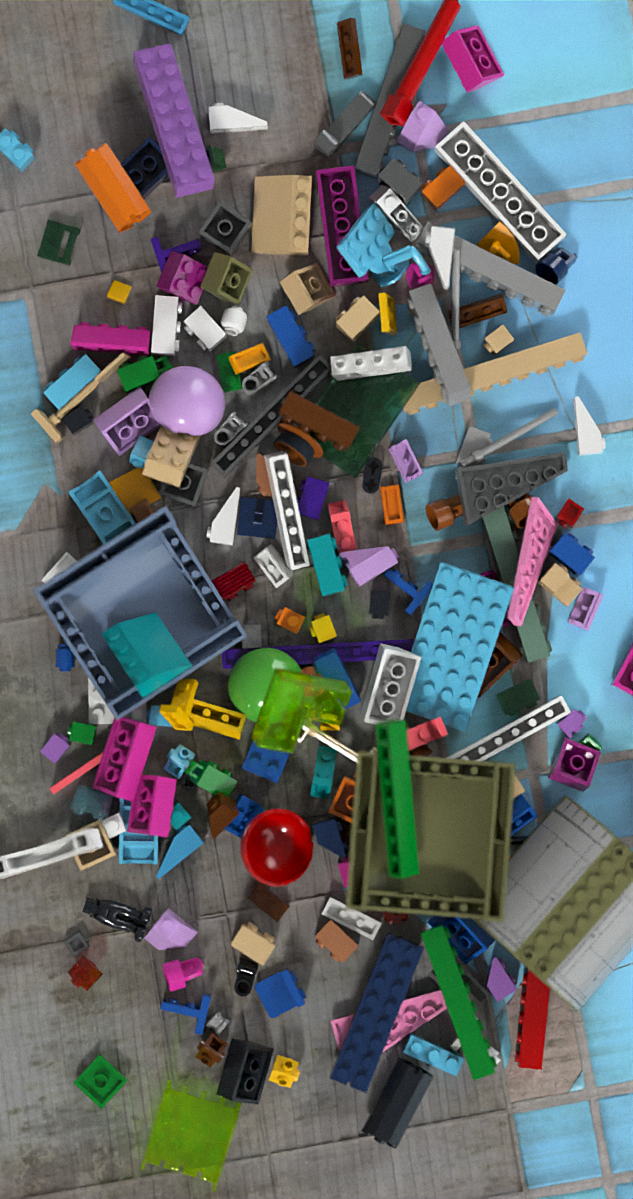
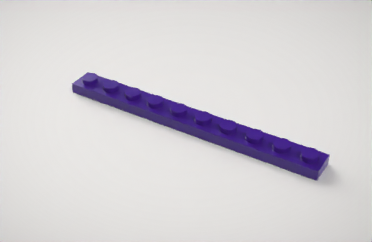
M413 639L261 648L281 650L291 656L298 665L315 664L314 657L334 647L342 662L376 660L380 643L411 652L414 641ZM259 648L225 650L222 652L223 669H232L243 655Z

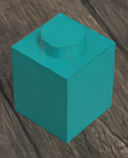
M180 802L173 807L170 823L176 830L192 817Z

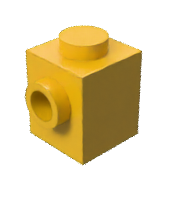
M322 613L314 616V621H311L312 626H309L313 637L317 636L319 643L337 637L329 615L325 616Z

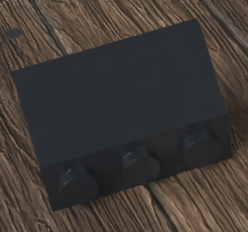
M232 1038L216 1094L233 1102L259 1105L274 1048L247 1040Z

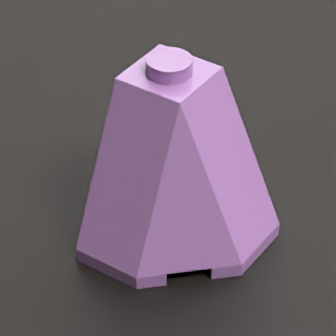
M419 101L408 117L397 139V143L411 152H418L429 148L433 149L447 136L449 130L436 111Z
M388 546L348 551L339 554L358 587L398 564L397 559L399 558L395 549L392 548L390 550Z
M168 908L144 938L158 950L187 947L198 931Z

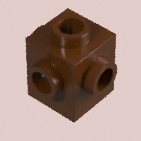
M211 1033L207 1040H201L196 1048L199 1051L195 1057L211 1068L215 1062L220 1063L225 1055L223 1050L228 1043Z

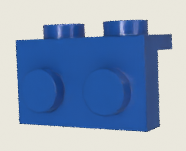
M240 793L235 800L239 815L225 830L241 839L247 824L256 815L262 813L264 807Z

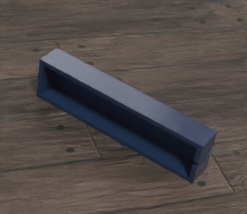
M387 932L331 1071L330 1079L344 1085L350 1082V1087L364 1093L367 1092L424 950L422 945Z

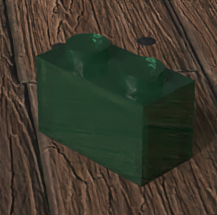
M531 678L495 694L504 715L509 714L510 717L521 713L519 709L525 706L529 709L538 705L537 701L540 700Z

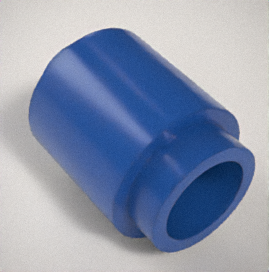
M58 644V649H56L55 667L59 668V671H71V668H75V656L67 644Z

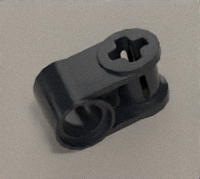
M240 958L235 982V992L239 996L250 994L259 963L244 961L243 958ZM246 982L249 986L248 991L240 992L238 984Z

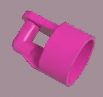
M415 261L408 267L406 283L412 290L430 283L432 286L435 272L429 263L427 264L431 268V272L427 275L420 273L421 270Z
M193 958L183 962H179L177 959L162 964L170 992L185 988V981L203 974V962L200 958Z

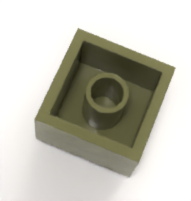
M214 252L200 288L223 301L239 305L253 269L231 256Z

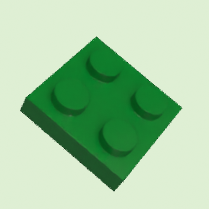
M99 1054L73 1083L102 1109L128 1079Z

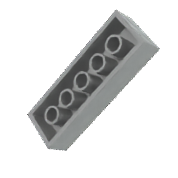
M431 283L410 290L409 298L407 299L410 315L414 317L416 331L420 333V341L423 349L427 352L428 363L430 367H433V375L436 384L440 386L443 402L447 401L448 406H452L471 399L469 382Z

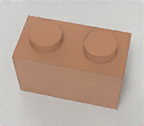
M329 919L315 934L317 938L315 942L322 949L325 947L331 951L329 955L336 962L340 960L344 963L359 946L332 919Z

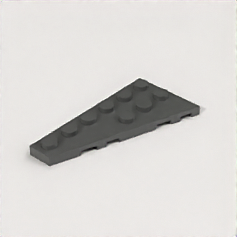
M565 452L455 469L465 525L472 524L567 472Z

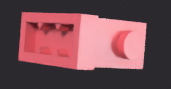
M346 499L328 503L327 507L338 553L357 549Z
M441 717L406 730L408 751L448 735Z

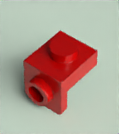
M568 498L556 516L559 520L557 523L566 529L568 527L573 528L584 508Z

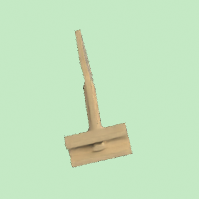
M127 353L119 355L94 378V381L85 386L56 413L47 417L40 409H35L31 415L55 443L61 442L65 437L56 427L61 422V419L87 397L100 382H104L120 368V365L129 360L131 355Z
M309 708L305 719H301L294 740L300 743L308 734L318 738L357 763L358 753L319 730V727L312 723L316 712ZM373 747L370 753H378V751Z

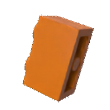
M451 166L447 169L445 167L441 168L436 173L437 178L433 181L428 180L422 186L421 195L436 211L465 186V181Z

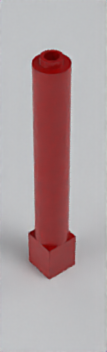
M458 0L442 1L395 94L389 95L380 115L390 125H405L414 108L411 103L461 8Z

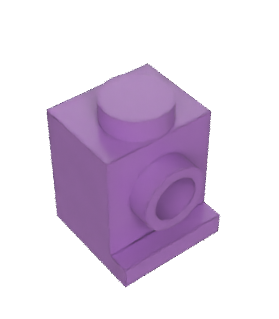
M573 709L571 713L563 717L556 725L571 739L573 737L571 733L574 732L576 734L584 727L582 723L585 722L587 717L581 710L576 711V709Z

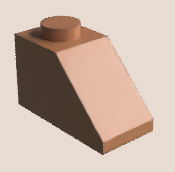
M258 453L256 455V483L258 485L256 489L264 497L266 495L271 497L272 493L265 458Z

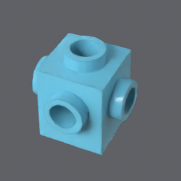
M179 744L176 750L172 748L166 756L169 760L163 769L179 779L184 773V768H187L190 764L189 760H192L196 754Z

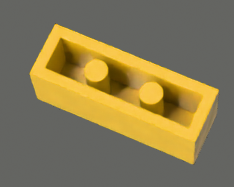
M193 699L188 718L194 723L195 727L239 740L246 723V714Z

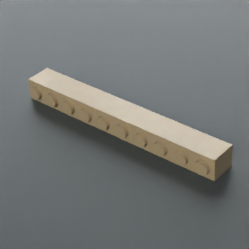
M581 332L465 368L464 372L470 385V396L475 395L474 391L480 389L482 392L489 391L496 384H500V386L508 385L511 383L510 380L518 378V381L529 378V374L534 372L537 375L548 372L547 368L553 366L555 369L566 366L565 363L569 361L573 363L583 361L587 351ZM435 378L397 390L403 412H408L409 415L420 412L419 409L427 407V409L435 408L438 406L437 403L443 401L440 394V386L436 384Z

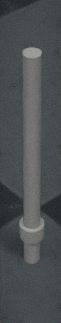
M453 249L451 338L459 356V349L461 348V340L459 339L460 250Z
M553 408L485 448L477 449L470 454L471 456L459 462L460 467L463 468L474 462H480L484 456L558 415L557 410Z

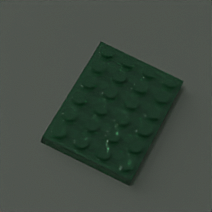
M357 342L350 354L371 350ZM405 372L337 381L333 377L316 402V405L358 426L359 430L349 450L344 449L343 452L332 447L333 443L329 441L324 443L316 439V434L311 432L309 435L323 449L324 454L322 457L356 479L420 385V382Z

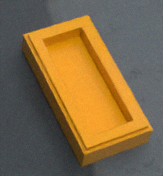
M263 342L228 357L236 375L271 360Z

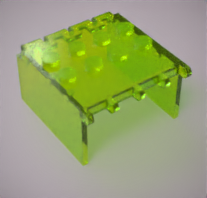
M168 1080L140 1169L144 1170L146 1163L160 1167L161 1160H164L163 1168L178 1172L179 1167L183 1166L182 1174L197 1178L198 1171L202 1172L200 1179L213 1183L212 1192H215L242 1103L238 1102L236 1108L223 1105L225 1100L223 1097H221L220 1103L205 1099L206 1091H203L201 1097L186 1093L188 1089L186 1085L183 1092L170 1088L172 1081Z

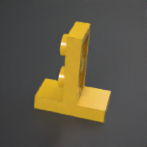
M180 679L177 682L171 704L161 705L159 712L175 730H193L194 723L188 718L198 686L196 679Z

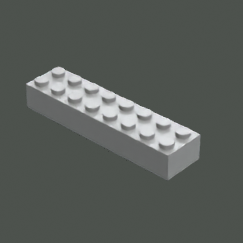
M429 222L426 223L416 245V249L425 257L431 256L429 243H426L427 231L431 232L432 226L437 227ZM454 235L453 249L460 250V274L464 272L470 275L469 278L475 282H485L488 288L494 291L499 289L504 292V296L513 300L517 298L521 300L522 305L529 308L533 306L539 309L538 312L542 315L553 316L566 291L565 289Z

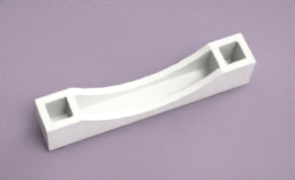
M99 829L82 830L45 845L1 856L0 879L102 848Z

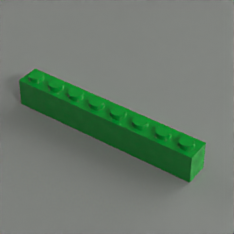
M389 719L375 723L389 877L404 879L419 874L406 720Z
M440 924L421 931V936L473 1080L475 1081L496 1073L494 1070L497 1067L494 1056L490 1057L487 1050L491 1048L487 1037L483 1038L481 1033L484 1030L481 1019L476 1020L474 1014L477 1012L474 1000L470 1001L467 995L471 993L468 983H463L461 978L464 975L461 964L457 965L455 957L458 955L454 945L450 947L448 939L451 938L448 928H443V925Z

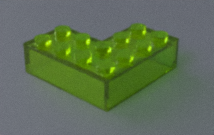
M275 668L251 737L259 748L293 754L305 719L340 726L346 712L343 706H348L353 691L346 681Z

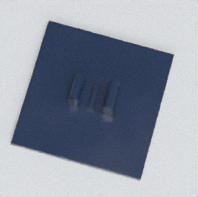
M241 497L237 535L275 539L277 517L273 500Z

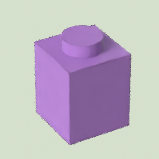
M54 733L40 752L56 764L71 745L68 743L69 739L65 735Z

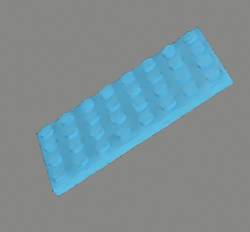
M444 562L440 563L411 653L421 656V660L407 705V712L430 720L441 717L444 725L466 732L512 597L513 586Z

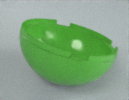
M259 648L243 655L233 666L228 679V692L233 706L239 713L246 714L248 720L256 723L271 724L286 719L295 712L304 695L305 682L301 668L287 653L274 648Z

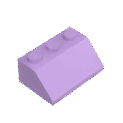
M140 387L93 420L119 456L133 447L139 436L146 437L161 426L153 417L149 408V399Z

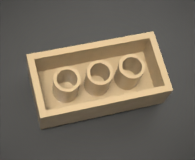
M161 425L146 458L142 475L180 487L201 435L189 436L190 434L180 432L176 434Z

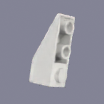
M381 185L369 197L370 201L376 203L384 216L410 242H413L423 231L424 227L390 188Z

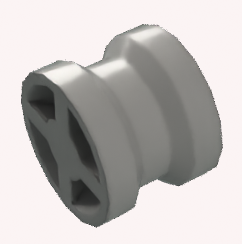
M217 1011L206 1023V1026L212 1028L214 1033L218 1035L230 1021L227 1018L224 1019L221 1013Z

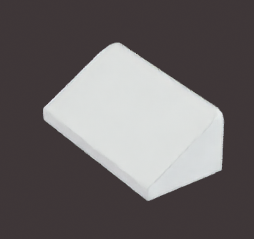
M272 544L253 558L276 588L294 575V572L286 566L285 560Z

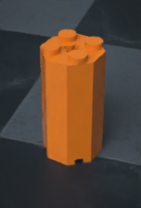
M107 143L101 145L97 150L95 148L88 150L85 153L86 157L74 164L119 233L134 227V223H140L151 213L150 208Z

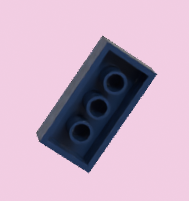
M150 136L121 163L143 199H146L169 176L160 146Z

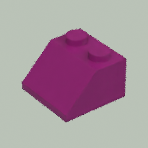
M565 738L553 761L548 778L584 792L590 787L601 752Z

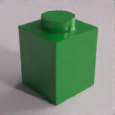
M74 721L73 725L69 724L67 736H70L69 741L93 745L97 726Z

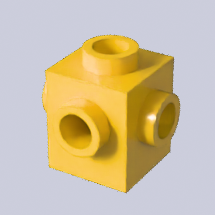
M277 1055L268 1081L291 1088L293 1081L297 1082L300 1071L297 1070L299 1062Z

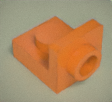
M284 607L283 610L279 609L275 617L278 620L277 625L295 634H298L306 618L287 607Z

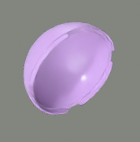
M179 366L164 372L154 382L149 394V408L156 421L169 431L176 434L180 432L190 434L189 436H198L212 431L220 423L225 411V397L221 386L211 374L193 366Z

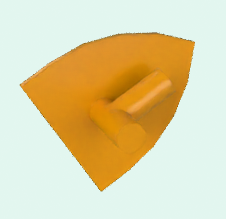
M499 221L476 246L512 264H519L520 253L518 244L510 230Z

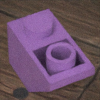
M494 955L491 958L486 985L496 1001L499 1002L517 990L514 986L517 982L512 974L507 975L504 969L507 966L502 958L497 959Z

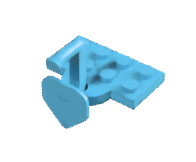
M375 202L367 206L337 246V249L358 277L364 276L370 269L372 277L381 288L391 285L401 278L410 265L408 260L410 258H413L419 266L422 275H427L431 272V268L414 246L409 245L392 252L388 242L396 231Z

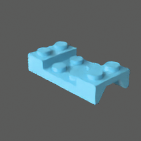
M98 471L89 480L68 492L104 545L136 525V522L101 471Z
M120 798V814L126 828H128L131 801ZM127 831L119 834V864H158V836L129 833Z

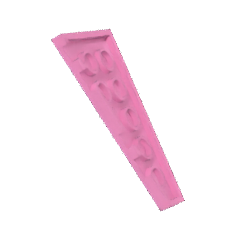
M537 497L531 498L514 590L508 610V618L515 626H522L558 527V523Z
M441 989L403 1000L383 1052L447 1009ZM354 1014L331 1020L339 1051Z

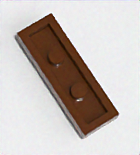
M348 18L337 22L344 79L361 76L363 73L356 19Z
M501 293L459 307V328L508 313L503 294ZM449 310L448 315L452 327V310Z

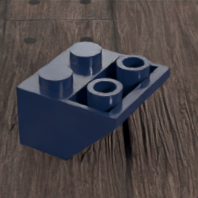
M334 817L313 823L318 845L342 858L346 857L345 852L349 850L346 840H341L340 833H343L340 820L336 821Z

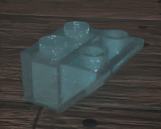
M78 784L69 808L74 809L73 813L84 816V814L89 813L92 814V818L103 820L110 816L115 796Z

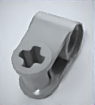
M268 362L263 363L244 378L242 390L245 394L254 395L278 378V375H274L268 367ZM248 381H253L256 384V388L248 390L245 384Z
M235 411L214 434V441L219 447H227L249 425L247 422L244 423L236 415ZM225 433L228 436V440L220 442L217 439L218 435Z

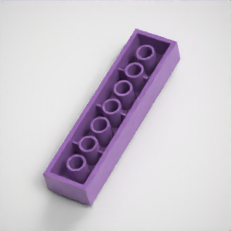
M171 43L134 51L133 65L175 197L178 198L212 190L215 179Z

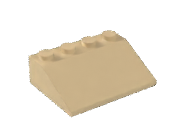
M281 175L255 177L251 253L308 256L312 176Z

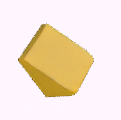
M114 280L107 293V298L125 305L132 287Z

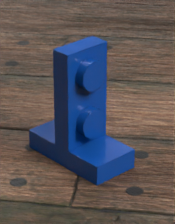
M388 569L384 574L387 579L413 598V601L405 610L410 616L433 587V583L428 580L420 592L416 590L418 587L411 581L406 583L401 579L403 575L396 569L392 571Z
M203 994L200 1008L195 1003L186 1002V1004H180L177 999L167 998V1000L162 1001L160 1009L198 1018L195 1033L202 1035L211 995Z

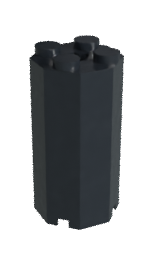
M398 1057L361 1131L369 1136H375L374 1140L384 1145L386 1142L388 1146L396 1149L428 1089L433 1075L423 1068L413 1065L412 1062Z

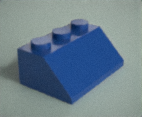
M434 915L427 921L431 927L442 924L443 928H448L451 936L448 939L450 947L454 945L458 957L465 964L486 951L495 941L488 932L471 918Z

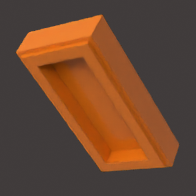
M399 484L380 487L385 525L404 523Z

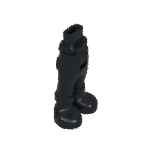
M87 897L82 912L90 914L91 918L93 917L106 926L124 930L128 933L131 931L134 934V940L141 943L147 926L127 921L118 916L122 915L133 920L136 919L147 925L152 909L146 907L141 911H137L136 908H131L116 901L99 900L98 898L94 900Z

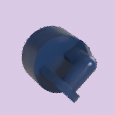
M559 247L549 252L536 264V274L557 285L567 275L568 269L575 263L578 255L575 253L571 255L565 249Z

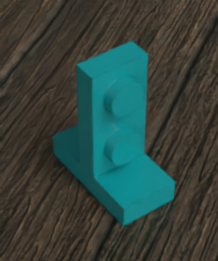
M318 746L310 793L312 797L329 799L337 750L334 748Z

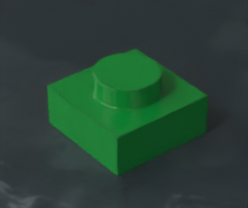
M589 733L577 742L597 751L602 749V745Z

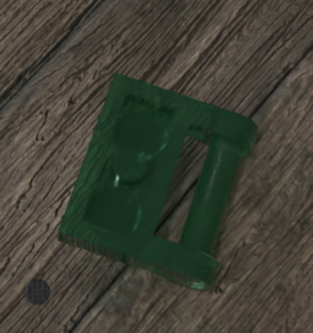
M48 220L37 257L70 266L72 262L70 258L77 235H80L81 229ZM68 232L70 235L64 255L59 257L64 234Z

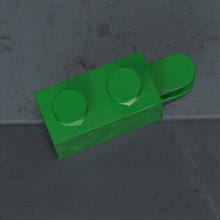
M144 355L137 359L138 362L133 364L127 362L120 365V369L117 372L125 392L129 393L138 387L141 388L154 383L160 374L174 368L168 360L170 359L169 355L155 361L153 356ZM162 363L163 369L158 370L156 364Z
M190 759V764L183 770L191 775L189 779L214 795L220 792L229 796L238 782L232 778L233 773L225 768L222 771L217 769L219 765L211 760L205 762L201 759L197 763Z

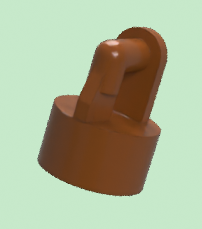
M528 493L519 497L520 502L514 500L507 504L510 508L509 513L518 528L526 527L532 498Z
M460 494L446 500L441 498L427 504L425 507L429 523L436 531L453 525L454 520L463 515Z

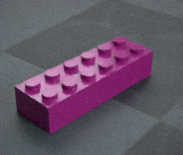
M354 166L316 170L330 287L368 283V271L364 276L358 277L337 249L339 243L360 217Z

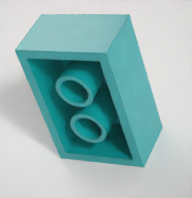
M330 534L307 540L322 597L345 591L344 587L347 586L345 574H340L339 568H342L340 556H336L334 552L337 549L335 538H331Z

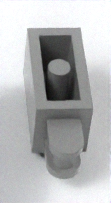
M469 426L456 464L459 465L460 461L471 456L470 454L477 449L481 450L492 444L491 434ZM483 457V460H481L480 462H474L467 467L483 465L485 463L486 457Z

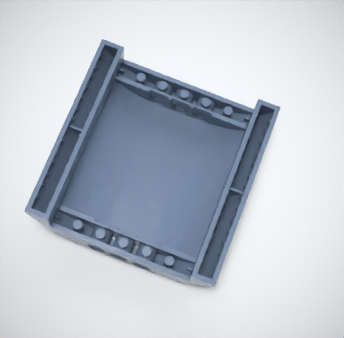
M166 506L33 590L116 720H119L247 637L240 623L231 614L177 528L176 521ZM156 612L192 667L143 698L101 634L117 623Z

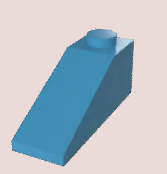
M183 824L176 830L177 835L174 837L156 877L158 879L204 843V840L191 824L188 826Z

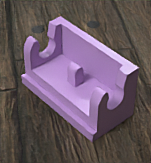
M407 439L389 448L405 483L423 475Z
M582 587L583 590L577 598L567 623L588 631L603 594Z

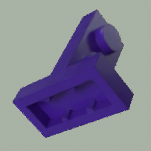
M158 236L151 238L161 272L171 251L192 256L198 254L199 250L202 249L199 239L162 251Z

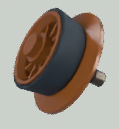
M286 422L279 423L278 431L280 435L274 440L273 444L278 452L283 451L287 453L290 462L301 467H308L313 457L321 458L323 456V449L308 433Z

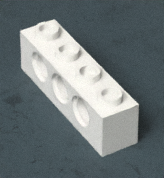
M406 346L333 356L331 357L332 376L337 381L412 371L411 352Z

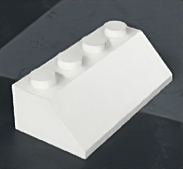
M380 643L360 717L364 722L375 724L389 719H404L421 656L399 647Z

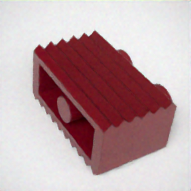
M245 561L212 580L223 601L227 599L228 602L237 598V593L244 589L247 592L255 587L253 583L256 582Z

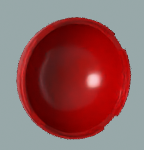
M270 809L256 815L245 827L240 840V855L246 870L253 878L269 886H283L295 882L305 873L313 856L314 845L311 839L310 828L298 814L286 809Z

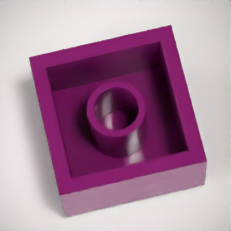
M171 251L156 287L178 297L184 302L197 305L203 292L200 286L208 267L184 254Z

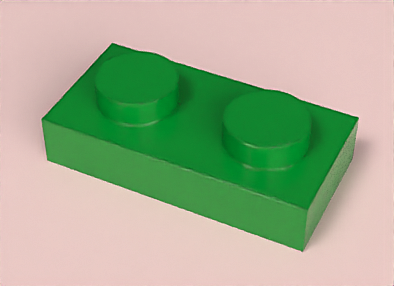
M235 351L216 355L224 393L242 389L240 374H235L228 359L229 356L235 354Z

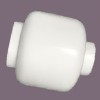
M239 306L227 308L223 312L220 326L226 334L236 336L244 331L247 315Z

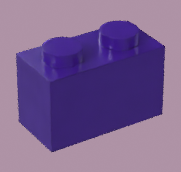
M308 476L306 480H302L299 491L303 492L301 498H297L299 514L301 516L318 521L329 487L328 482Z

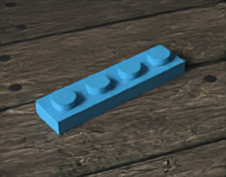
M113 0L114 5L180 36L183 35L190 20V17L154 0Z

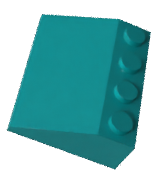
M156 612L117 623L101 634L143 698L192 667Z

